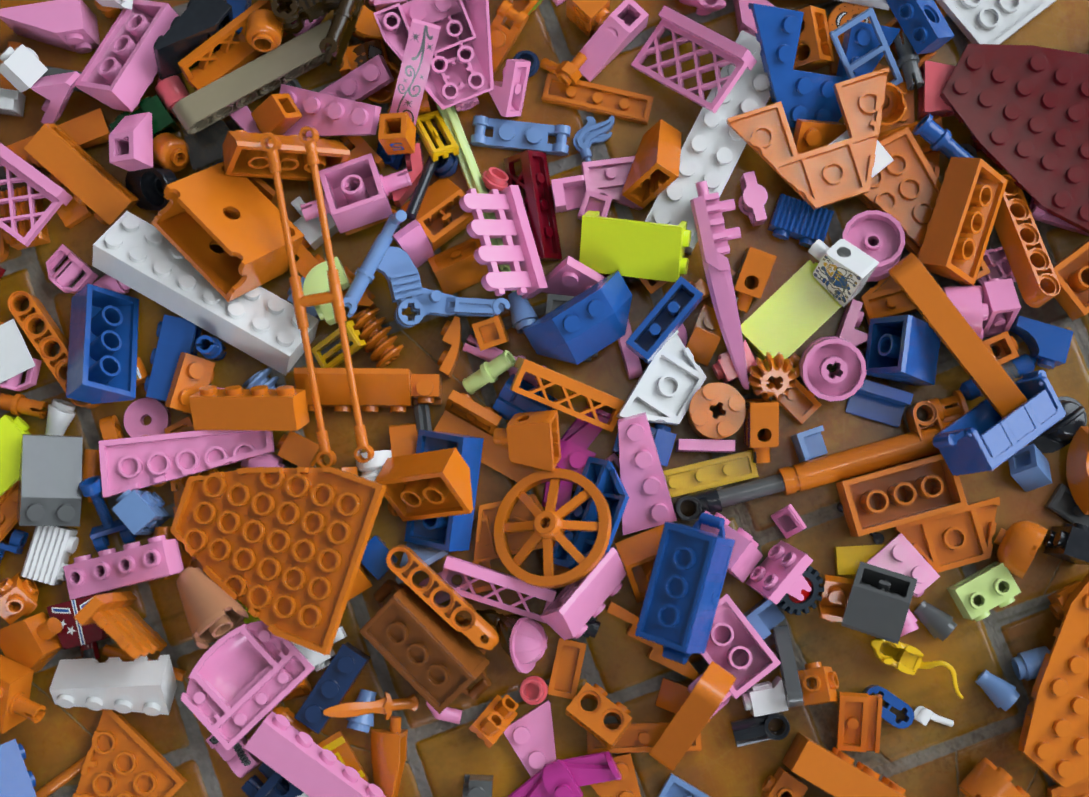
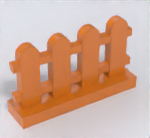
M131 591L94 595L73 617L82 626L96 623L122 650H125L134 659H138L141 655L146 657L148 653L162 652L167 646L161 635L130 607L138 599Z

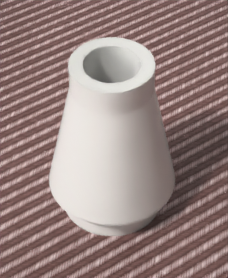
M53 399L52 404L48 405L45 435L63 436L76 415L74 411L76 405L65 400Z

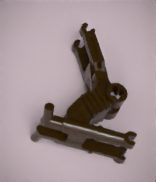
M273 0L271 8L276 19L283 23V31L288 34L300 32L304 27L305 20L311 23L313 20L319 19L320 16L323 17L326 13L334 10V18L327 36L320 42L319 48L322 53H325L327 47L331 46L325 58L326 64L331 66L332 61L337 60L335 62L338 70H341L344 66L343 57L352 34L356 32L357 28L355 26L366 0Z

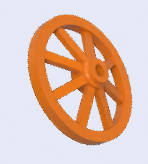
M554 468V471L540 470L534 472L515 484L499 506L494 523V542L499 558L515 577L529 585L548 589L571 585L588 575L598 565L606 552L612 529L610 509L598 487L588 478L575 471ZM550 481L545 511H542L526 492L539 484ZM560 481L571 482L584 489L555 512ZM592 497L598 511L599 522L563 519ZM519 499L536 517L534 521L508 523L510 514ZM551 521L549 527L545 528L546 523ZM565 530L598 532L594 546L586 558L564 536ZM535 531L513 558L507 543V533ZM543 539V576H539L525 571L520 565ZM558 541L579 565L568 572L554 576L553 542Z

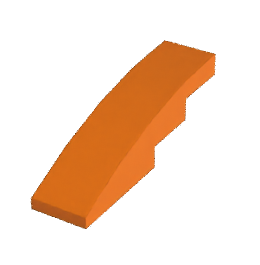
M610 600L605 611L630 623L626 634L651 646L646 655L649 659L692 680L700 676L689 661L684 665L664 658L663 645L636 636L635 632L639 617Z

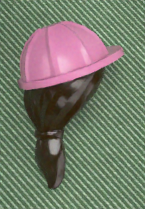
M492 609L476 610L490 625L496 627L499 641L505 652L511 657L518 672L527 674L532 671L536 662L543 657L547 649L548 637L541 624L528 617L518 615L504 616Z

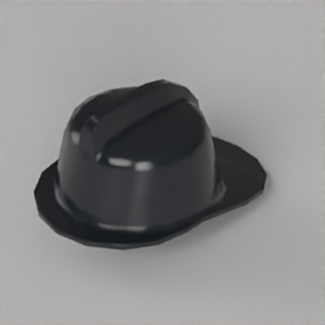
M162 167L128 171L125 178L126 188L139 199L136 203L138 207L145 210L159 211L169 202L164 197L166 185L178 181L171 170Z
M1068 396L1058 397L1066 412L1065 417L1031 441L1029 445L1035 444L1041 453H1053L1068 445L1077 430L1087 424L1086 409L1076 399Z

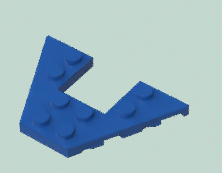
M749 3L748 7L752 9L757 33H755L756 39L761 46L760 56L764 72L768 74L771 90H769L773 103L782 102L789 127L795 128L797 119L838 122L842 117V113L833 86L836 83L849 80L841 60L839 59L836 76L793 70L804 12ZM860 22L845 31L842 48L849 64L880 45L872 24ZM880 25L890 47L900 29ZM881 52L853 70L855 77L872 72L884 53Z

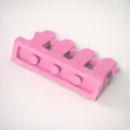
M509 185L501 192L498 189H492L489 191V194H477L476 189L466 191L467 194L460 198L459 205L463 211L473 214L474 220L467 225L466 230L469 236L480 239L481 247L474 251V258L479 264L487 265L489 273L481 279L484 289L494 291L495 296H502L505 294V291L517 290V294L522 295L523 299L533 298L548 288L519 186ZM483 213H495L496 220L484 219ZM490 238H502L503 245L492 246ZM509 264L511 272H499L497 265Z

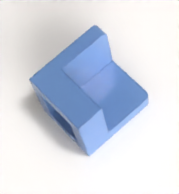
M823 425L790 436L799 462L828 453L821 432L824 431Z
M1035 444L1023 447L1008 459L1010 474L1024 491L1028 492L1052 483L1049 462Z
M766 598L743 614L763 640L772 634L770 630L785 619V616L778 607Z

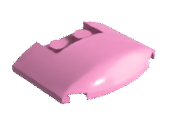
M262 621L243 624L214 643L191 671L188 677L190 680L186 694L183 692L180 700L227 751L244 738L315 669L291 641L273 635L267 629L268 626Z

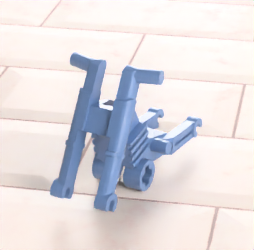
M399 210L389 216L382 231L374 240L361 267L356 269L355 278L343 298L344 307L349 308L347 318H351L356 312L357 305L368 284H371L375 276L373 275L375 271H378L385 276L388 282L392 303L396 302L398 306L395 310L394 318L396 323L403 328L414 327L427 315L491 318L502 313L504 309L510 308V303L505 298H464L442 293L439 290L423 288L419 272L409 255L401 248L390 246L394 233L400 230V223L407 218V214L403 210ZM407 307H410L411 312H416V316L411 321H408V316L402 315V312Z

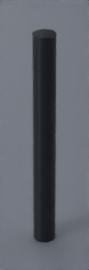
M439 131V137L445 146L446 141L442 133ZM430 155L427 158L406 210L407 219L409 220L416 219L438 161L433 162Z

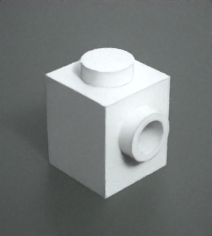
M23 44L15 49L9 46L0 55V60L2 61L0 63V73L20 93L31 88L48 70L39 61V56L29 47H25Z

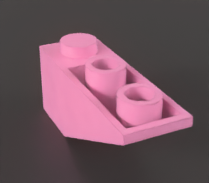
M624 0L580 50L587 57V60L579 70L588 82H591L647 27L649 14L634 0Z

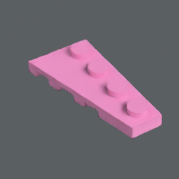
M281 84L279 94L289 93L303 116L283 135H298L300 129L305 126L315 128L319 132V137L376 135L381 107ZM310 130L306 133V137H312Z

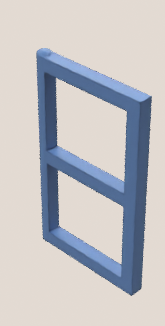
M872 7L834 31L829 32L849 79L855 78L853 70L883 52L894 76L890 83L897 86L903 82L901 73ZM869 17L880 45L849 64L838 36Z

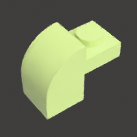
M335 257V267L338 269L341 289L344 291L349 289L350 283L338 257ZM327 261L316 265L307 274L303 284L304 296L330 291ZM332 303L315 306L320 320L325 319L330 326L336 324Z

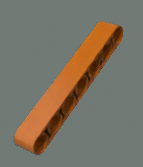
M912 252L888 270V273L1002 419L1027 401L1020 389L925 266Z

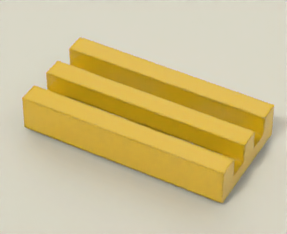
M438 110L417 117L416 131L433 162L438 161V156H442L445 159L449 157V153H453L454 156L459 154V147ZM431 119H434L435 123L437 124L440 132L442 133L445 141L448 144L447 146H444L437 130L434 128L432 122L430 121ZM422 122H424V124H425L427 130L429 131V133H430L432 139L434 140V142H435V144H436V146H437V149L435 148V146H434L432 140L430 139V137H429V135H428L426 129L424 128Z
M351 320L347 321L345 325L348 333V342H353V345L349 347L350 353L353 355L365 346L366 342L364 339L360 340L358 336L361 334L359 330H354L353 326H355V323ZM339 328L311 349L321 368H335L344 361L342 352L328 364L325 362L342 349L341 342L324 355L320 353L340 337Z

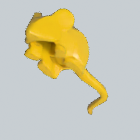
M880 638L870 641L875 656L882 663L891 665L903 673L915 675L917 669H931L937 666L948 668L952 675L956 694L961 699L964 698L958 688L956 671L949 663L940 660L923 662L922 657L924 654L919 649L900 641L898 644Z

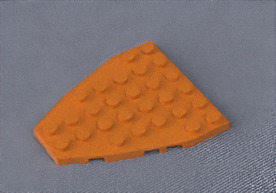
M246 467L228 472L190 476L186 482L170 532L178 541L184 544L185 550L189 555L196 557L204 567L202 570L234 600H239L249 609L247 612L253 617H258L268 626L267 629L273 635L323 655H329L387 486L334 467Z
M1089 573L1064 604L1062 610L1066 613L1060 628L1056 627L1053 636L1056 639L1050 654H1045L1031 693V697L1034 698L1031 715L1026 714L1025 732L1021 736L1018 748L1019 751L1063 788H1067L1089 777Z

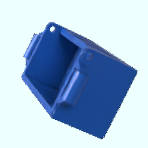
M1044 370L1025 373L1021 379L1014 382L1027 401L1003 419L988 400L985 399L935 435L933 446L939 448L952 475L958 476L994 470L1065 417L1066 412Z
M703 512L693 527L665 522L635 635L663 645L664 658L684 665L691 654L705 653L735 543V540L725 537L724 518ZM701 524L719 529L718 535L701 530Z

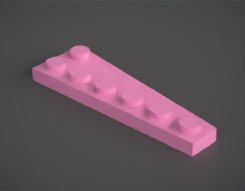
M198 430L98 441L102 496L105 498L123 494L127 490L142 489L273 453V431Z

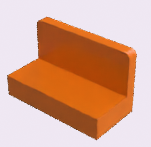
M471 238L428 258L443 293L453 295L481 282L482 277L489 273L487 265L479 264L474 258V251L481 247L479 239Z

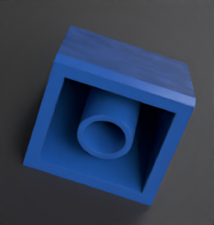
M912 315L870 319L865 356L866 375L913 386L935 385L940 348L939 337L928 323Z

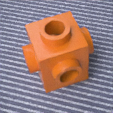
M17 573L11 579L7 577L0 582V617L11 625L23 615H30L36 609L39 589L32 579L21 577V573Z
M822 662L804 664L805 670L798 671L803 694V706L837 702L836 689L839 688V680L836 672L832 671V667L822 666Z
M779 766L774 776L769 775L761 787V790H763L761 796L803 797L809 787Z

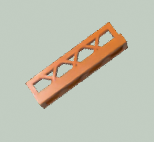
M258 0L178 62L187 82L196 91L255 60L264 53L255 50L246 41L245 31L248 16L253 11L259 9L272 11L269 0ZM240 27H243L241 33L234 37L235 32ZM283 31L282 38L288 33ZM221 44L220 49L217 52L212 53L214 48L217 45ZM200 61L199 65L190 72L189 67L195 62Z
M517 358L514 367L518 370L510 387L511 391L613 432L618 420L616 416L624 405V400L527 359ZM525 372L535 376L538 387L529 391L519 388ZM541 379H544V380H546V381H548V382L545 383V384H542ZM554 384L560 386L564 397L556 401H550L545 388ZM566 389L574 393L568 395ZM541 391L542 397L534 393ZM582 395L585 397L589 408L579 412L574 411L570 399ZM591 400L598 402V404L593 405ZM566 401L567 407L560 404ZM603 406L613 408L607 424L599 421L596 409ZM591 412L593 418L586 416L585 414Z

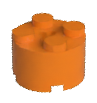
M721 382L708 383L693 395L686 412L688 423L693 432L702 439L723 440L735 434L744 423L746 417L745 399L731 385ZM718 406L719 412L722 415L713 418V412L709 409Z
M986 757L958 785L959 790L966 797H1030L1020 786L1017 785L1015 787L1011 783L1013 778L1000 766L997 768Z

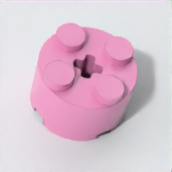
M982 286L942 287V290L979 338L983 340L982 323L987 321L989 309L987 303L982 304Z

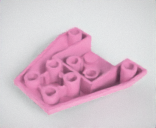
M412 0L402 5L397 3L373 13L384 41L401 61L413 18L441 26L425 90L442 110L494 90L489 0Z

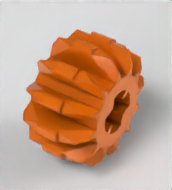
M767 352L766 359L762 360L756 357L757 365L749 366L751 375L748 376V382L753 386V393L756 396L761 394L765 401L770 396H773L774 400L778 401L780 394L789 396L788 388H796L794 380L797 377L796 369L793 368L792 361L789 358L784 359L780 353L772 358L771 354Z

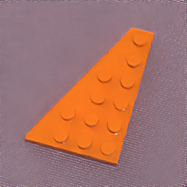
M102 709L101 711L103 712L97 730L94 731L92 745L87 752L80 773L82 775L73 797H173L187 780L119 712Z

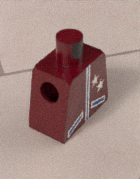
M108 592L97 593L47 607L50 618L55 617L62 624V630L57 635L64 649L79 646L82 659L100 658L97 641L111 637L96 623L82 626L73 617L94 595L107 594Z

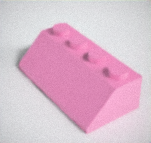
M133 0L132 10H122L74 85L112 109L133 112L158 72L154 44L158 37L166 34L171 27L172 21L179 15L168 3Z

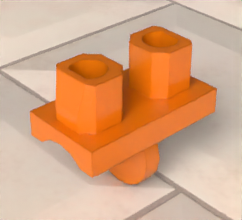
M497 694L468 729L476 733L479 739H483L485 745L490 749L518 715L516 709L519 705L509 695L506 694L501 698Z

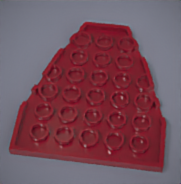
M968 44L945 84L940 97L947 106L953 109L960 123L963 122L971 132V138L975 144L1001 170L1004 169L1015 180L1014 184L1019 189L1023 188L1034 199L1032 202L1038 208L1089 234V54L1033 45Z

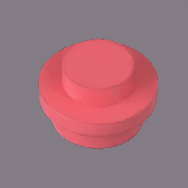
M490 167L488 171L483 173L482 180L485 187L489 190L498 189V191H502L508 187L507 181L509 177L501 169Z
M538 676L527 677L520 685L521 698L530 705L542 703L548 695L546 682Z

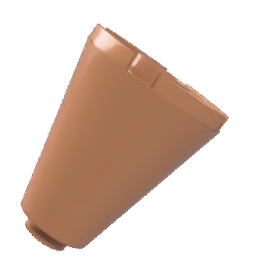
M188 567L179 574V578L176 581L177 589L193 640L199 648H210L209 643L218 641L230 631L245 624L243 621L244 617H249L245 608L213 582L201 568Z

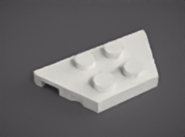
M678 330L646 366L616 417L622 419L646 412L648 422L668 425L680 424L689 408L693 395L701 388L707 377L701 367L695 363L688 347L685 348L677 335L679 333Z

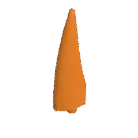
M401 716L390 717V729L371 730L373 781L387 797H398L402 773L407 759L408 729H401Z

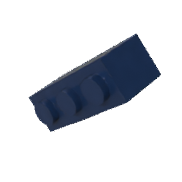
M349 642L344 643L294 718L319 734L331 719V717L323 715V710L342 703L371 657Z

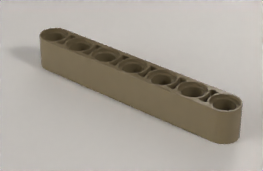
M333 19L317 25L276 49L184 97L172 107L173 113L188 134H195L281 87V84L285 85L326 62L325 58L331 46L327 47L325 53H322L319 44L326 38Z

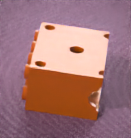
M223 161L166 185L164 197L169 202L155 216L152 225L228 302L288 271L289 264L279 209L247 177L225 175ZM288 219L294 255H296L305 235ZM216 244L224 249V253H215L210 249L209 245Z

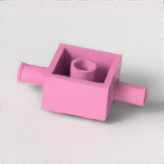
M372 153L319 171L325 192L323 198L326 214L330 213L340 234L389 217L393 214L387 197L389 192L412 186L407 168L384 177L382 174L380 175ZM316 200L300 204L306 222L319 217Z

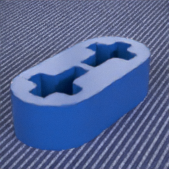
M870 685L864 689L863 693H868L869 695L872 692L875 694L879 693V691L881 692L883 700L887 702L884 707L882 706V719L897 728H907L912 724L914 712L907 703L878 685ZM891 707L900 711L904 708L903 714L906 718L895 721L897 716L889 710Z

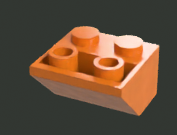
M447 177L437 180L428 187L416 216V220L421 224L433 251L463 231L474 220L473 214L463 211L459 205L460 198L465 195L464 192ZM410 201L400 207L401 210L406 212Z

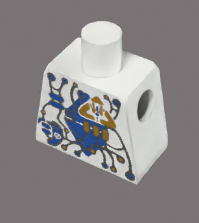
M818 239L808 250L819 261L813 272L814 278L843 307L860 293L879 264L877 260L845 239H839L831 248Z

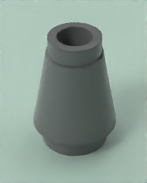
M925 600L913 611L935 639L938 637L942 642L957 626L953 621L954 617L927 603Z

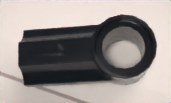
M782 712L731 721L737 747L771 739L782 740L790 731V724ZM774 718H779L783 721L782 728L778 731L768 729L769 722Z

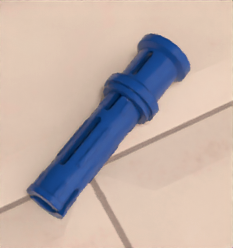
M930 113L912 131L913 134H919L930 144V149L940 151L949 160L951 157L974 158L951 138L950 130H944L933 120V116Z

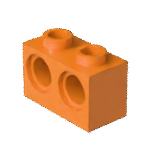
M567 0L566 17L590 38L610 14V0Z
M809 5L798 10L804 12L793 70L811 72L834 63L825 9Z
M586 682L565 709V714L611 750L631 724L633 719L629 715L631 711L622 703L617 701L614 704L607 698L608 693L599 685L594 684L592 686ZM587 698L593 699L597 703V708L593 711H586L582 708L581 702ZM609 716L616 717L620 722V726L614 730L608 729L604 725L605 718Z

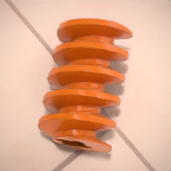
M379 307L368 308L355 314L348 321L353 320L355 323L353 326L354 330H359L361 333L359 336L360 340L364 339L367 342L364 350L366 352H373L370 356L371 361H379L376 368H384L400 356L399 353L404 346L403 344L393 345L398 336L388 337L387 334L392 329L391 326L382 328L381 325L386 318L375 317L380 311Z

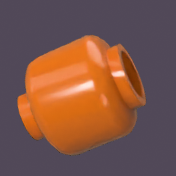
M259 9L249 14L245 31L246 41L249 45L260 52H269L279 47L282 41L283 23L276 19L273 11Z
M167 132L160 133L154 137V164L158 167L169 169L173 173L179 172L187 166L191 158V149L185 140Z

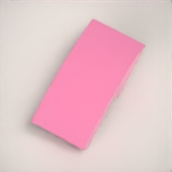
M416 219L393 235L399 248L409 255L416 268L425 263L428 258L434 256L432 246L421 224Z

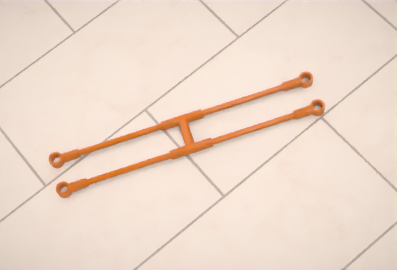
M305 126L300 129L298 137L305 145L308 166L311 167L328 264L327 276L330 291L305 296L303 294L301 277L298 276L280 176L282 169L278 150L281 148V140L276 135L266 134L261 139V147L267 152L270 173H273L291 275L289 277L296 322L301 332L318 428L316 434L320 453L317 455V464L321 468L331 467L336 463L337 456L331 450L328 431L325 430L307 329L309 322L306 307L332 303L335 322L338 323L354 413L356 425L354 426L357 443L354 457L358 462L365 463L373 459L374 450L368 444L365 424L362 422L345 325L347 319L339 272L335 267L318 169L320 162L316 145L319 140V132L313 127ZM310 130L312 138L308 141L306 133ZM272 138L274 145L272 148H269L268 141ZM362 449H364V450L367 451V453H368L367 458H363V457H362V455H361V450H362ZM325 454L330 458L329 464L323 459Z

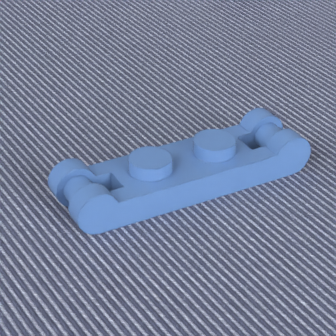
M481 115L473 117L472 125L475 127V130L470 140V144L473 146L522 152L534 150L558 156L568 155L569 146L566 144L567 137H570L571 133L570 126L494 119ZM493 129V137L485 136V130ZM548 136H556V143L549 144Z

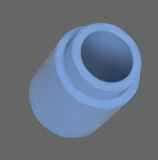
M1046 646L1020 652L1017 654V657H1013L1011 662L1019 680L1026 679L1027 681L1036 679L1045 654H1050L1051 650H1048Z

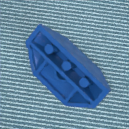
M617 270L527 326L522 331L536 354L578 365L625 335L632 293Z
M588 457L582 475L588 478L602 492L611 513L612 529L606 552H609L629 496L612 462ZM577 486L573 498L584 490L581 486ZM592 497L568 514L564 520L599 522L598 511ZM565 530L564 536L586 558L594 546L598 532ZM556 541L553 547V564L569 569L579 565Z

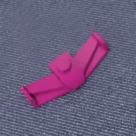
M599 408L596 409L599 421L607 424L611 414ZM591 412L585 414L586 416L593 418ZM577 418L560 439L561 459L555 468L572 470L582 475L588 457H595L596 453L587 448L603 428ZM550 481L545 484L542 507H546ZM560 481L555 512L570 501L573 483Z
M609 751L564 760L557 759L544 765L542 770L507 797H583L580 786L622 780V775Z

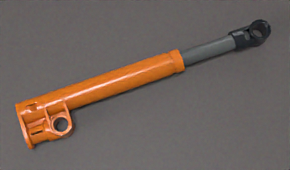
M955 390L952 396L938 399L935 397L917 402L906 411L909 433L793 464L791 467H782L777 470L778 474L718 491L716 488L683 496L674 504L676 516L682 521H692L699 519L701 513L705 512V510L713 515L716 512H722V508L783 492L787 496L797 491L809 490L941 453L939 448L933 446V438L969 411L966 400L960 390ZM952 405L951 408L945 409V406ZM919 407L927 412V418L924 422L917 417L916 412ZM685 500L692 502L695 509L694 513L689 517L684 516L680 511L681 503Z

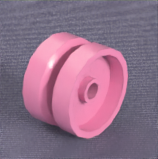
M879 210L864 211L855 215L846 224L841 238L879 262L867 282H877L887 278L890 275L888 270L899 262L905 246V232L900 222L892 215Z
M836 336L821 337L811 342L803 351L799 362L800 376L805 386L818 398L827 401H842L853 396L863 385L866 376V361L861 351L846 339ZM829 363L832 365L836 364V370L832 373L826 369Z

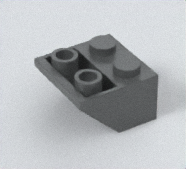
M860 562L841 626L898 644L918 579Z

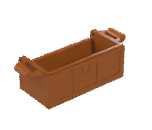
M388 579L374 593V598L378 601L380 609L359 632L439 714L461 693L477 700L492 685L484 670L490 661L462 632H458L451 627L407 585L401 586ZM395 589L397 592L385 603L383 600ZM480 675L482 679L470 690L468 686Z

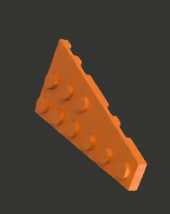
M906 127L880 141V144L894 161L872 178L870 191L862 195L879 211L888 213L898 220L905 235L921 248L927 232L928 222L931 220L936 205V197L942 185L909 127ZM984 259L982 260L976 280L990 273ZM958 282L961 286H966V285H967V284Z

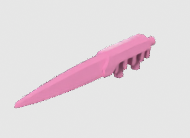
M707 181L695 183L698 197L690 200L705 276L715 314L730 358L742 387L749 390L737 301L729 259L724 256L730 253L728 240L741 238L740 227L725 229L724 217L722 216L723 212L736 210L734 199L719 201V193L709 194Z

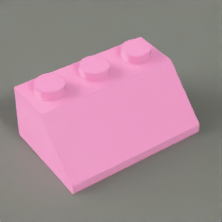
M611 547L609 552L604 553L598 565L588 575L571 585L565 586L554 599V602L541 614L540 617L563 640L574 637L576 639L579 638L587 630L588 626L586 623L592 616H598L606 606L603 602L608 596H614L622 588L623 584L621 581L627 574L617 550Z

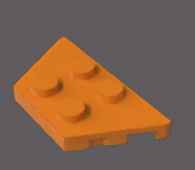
M1000 497L968 504L967 507L893 527L897 534L902 533L937 573L990 559L993 549L992 537L995 534L997 525L995 517L997 506H1000Z

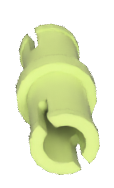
M505 350L492 361L482 363L480 369L463 379V387L469 394L473 395L489 382H496L499 375L514 367L516 362L511 352Z

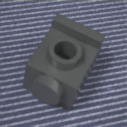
M465 774L463 797H492L493 775Z

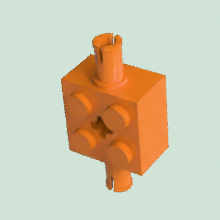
M0 654V733L3 734L26 719L31 720L33 723H39L46 713L44 711L46 707L30 700L34 670Z

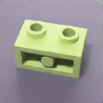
M996 561L947 588L963 618L974 619L975 621L988 617L991 614L989 610L998 605L1002 608L1015 601L1014 596L1021 593L1008 568L1003 563Z

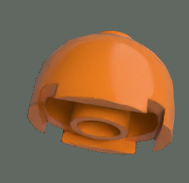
M1021 520L1012 523L1007 530L1001 528L994 541L995 544L999 545L996 554L998 562L1003 563L1012 575L1023 578L1048 529L1037 523Z

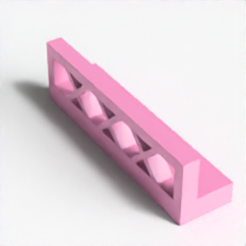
M450 555L446 557L441 577L446 581L449 569L462 573L466 583L458 587L451 586L461 596L546 623L540 617L541 615L530 612L525 601L533 597L545 600L544 612L554 602L557 593L555 589L535 587L515 576ZM467 575L474 577V579L469 581ZM479 579L490 583L493 591L485 596L478 595L471 583ZM494 584L499 585V586H502V587L496 589V587H495ZM469 586L471 592L462 590V588ZM506 588L515 590L520 600L511 605L505 604L498 592ZM521 593L527 594L529 596L523 598ZM495 594L498 601L490 599L489 597ZM523 603L526 610L515 606Z

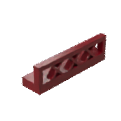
M525 150L505 158V172L509 177L507 181L508 186L518 185L520 191L522 187L526 191V198L523 203L526 213L530 217V227L540 261L555 262L561 260L562 253L546 152ZM521 161L522 171L518 177L515 174L514 163Z

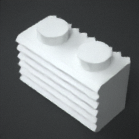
M36 526L21 577L49 585H61L66 580L63 566L69 565V557L78 547L79 538L76 537L78 530L64 526Z

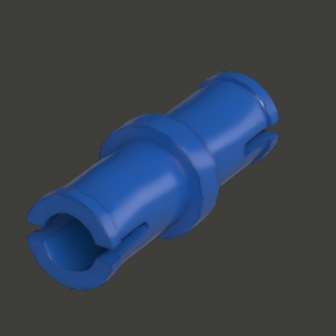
M203 335L196 340V344L199 345L196 349L207 359L219 361L226 356L227 352L223 351L226 347L219 339Z

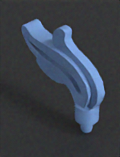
M613 115L608 120L597 124L592 116L586 117L587 124L573 138V145L580 152L582 160L586 162L591 161V145L603 143L612 136V132L609 131L614 126L615 118Z

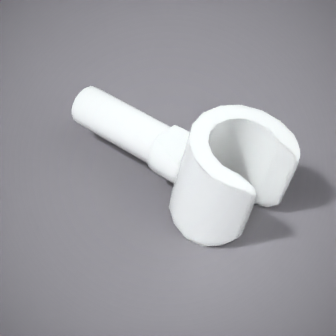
M920 705L914 711V719L924 726L928 724L930 719L949 727L954 725L953 720L939 716L924 706Z

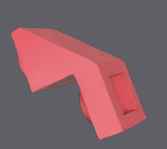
M415 143V153L405 154L407 170H412L408 172L412 186L389 192L388 199H393L396 207H402L415 191L423 171L424 161L420 143Z

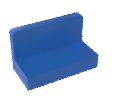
M864 379L860 389L848 398L845 412L896 428L900 426L905 406L911 405L913 393Z

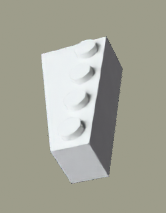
M160 655L158 660L148 661L147 656H140L138 659L128 662L122 661L119 657H109L105 663H99L95 658L59 660L49 690L55 705L63 708L75 706L86 707L93 711L107 709L116 710L120 713L140 712L149 716H158L159 714L169 715L177 689V682L170 655Z

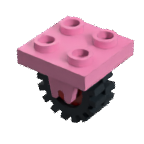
M782 540L769 550L766 559L760 566L753 569L750 578L746 581V584L751 589L786 612L794 613L795 615H801V611L805 614L809 613V606L815 609L817 607L814 603L817 599L820 602L822 600V596L818 595V593L824 592V587L819 585L824 583L823 578L818 576L820 573L809 566L813 560L806 553Z

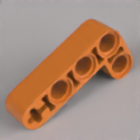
M712 661L649 755L673 772L737 678Z

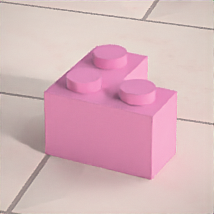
M716 512L714 516L725 519V537L735 540L727 572L744 583L763 557L757 549L759 544L742 528L739 527L737 531L728 526L730 521ZM701 524V530L718 535L719 529Z

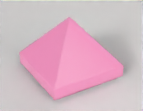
M791 504L771 515V518L786 539L807 528Z

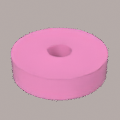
M141 398L129 405L124 414V427L130 437L165 434L164 428L171 425V415L168 408L162 402L151 398ZM149 415L151 417V423L149 425H145L143 420L146 416Z

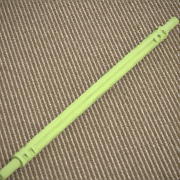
M436 103L439 113L459 147V154L456 157L468 188L476 189L477 194H488L455 107L451 106L442 110ZM483 213L484 219L496 220L495 213ZM490 238L492 246L503 245L502 238ZM499 264L501 272H511L509 264Z

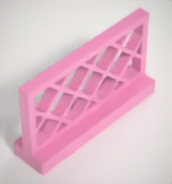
M664 5L658 14L662 20L631 66L707 110L716 113L745 69L751 71L757 60L747 48ZM665 30L672 32V41L660 45L659 39ZM688 42L692 43L693 51L680 56L679 46ZM674 48L675 58L662 62L661 52ZM709 53L713 54L714 63L700 67L699 57ZM656 54L657 64L648 67L642 65L647 56ZM694 59L695 69L682 73L681 63ZM730 64L736 67L730 76L721 78V67ZM676 65L677 75L665 78L663 69ZM715 70L716 80L703 84L701 74ZM696 76L698 86L686 90L683 80ZM717 87L718 94L712 103L706 101L704 91Z
M0 143V167L4 166L6 168L7 178L0 180V186L7 185L8 198L0 199V205L9 204L10 217L0 218V227L28 247L61 205L67 206L73 197ZM12 173L15 174L17 177L12 178ZM27 183L28 195L14 197L13 184ZM47 198L52 202L45 212L36 213L35 199ZM29 201L30 214L16 216L15 203ZM30 220L31 229L23 237L18 233L17 221Z

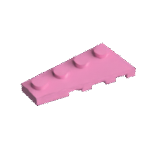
M646 412L619 419L620 480L629 496L622 515L623 535L665 524V522L677 521Z

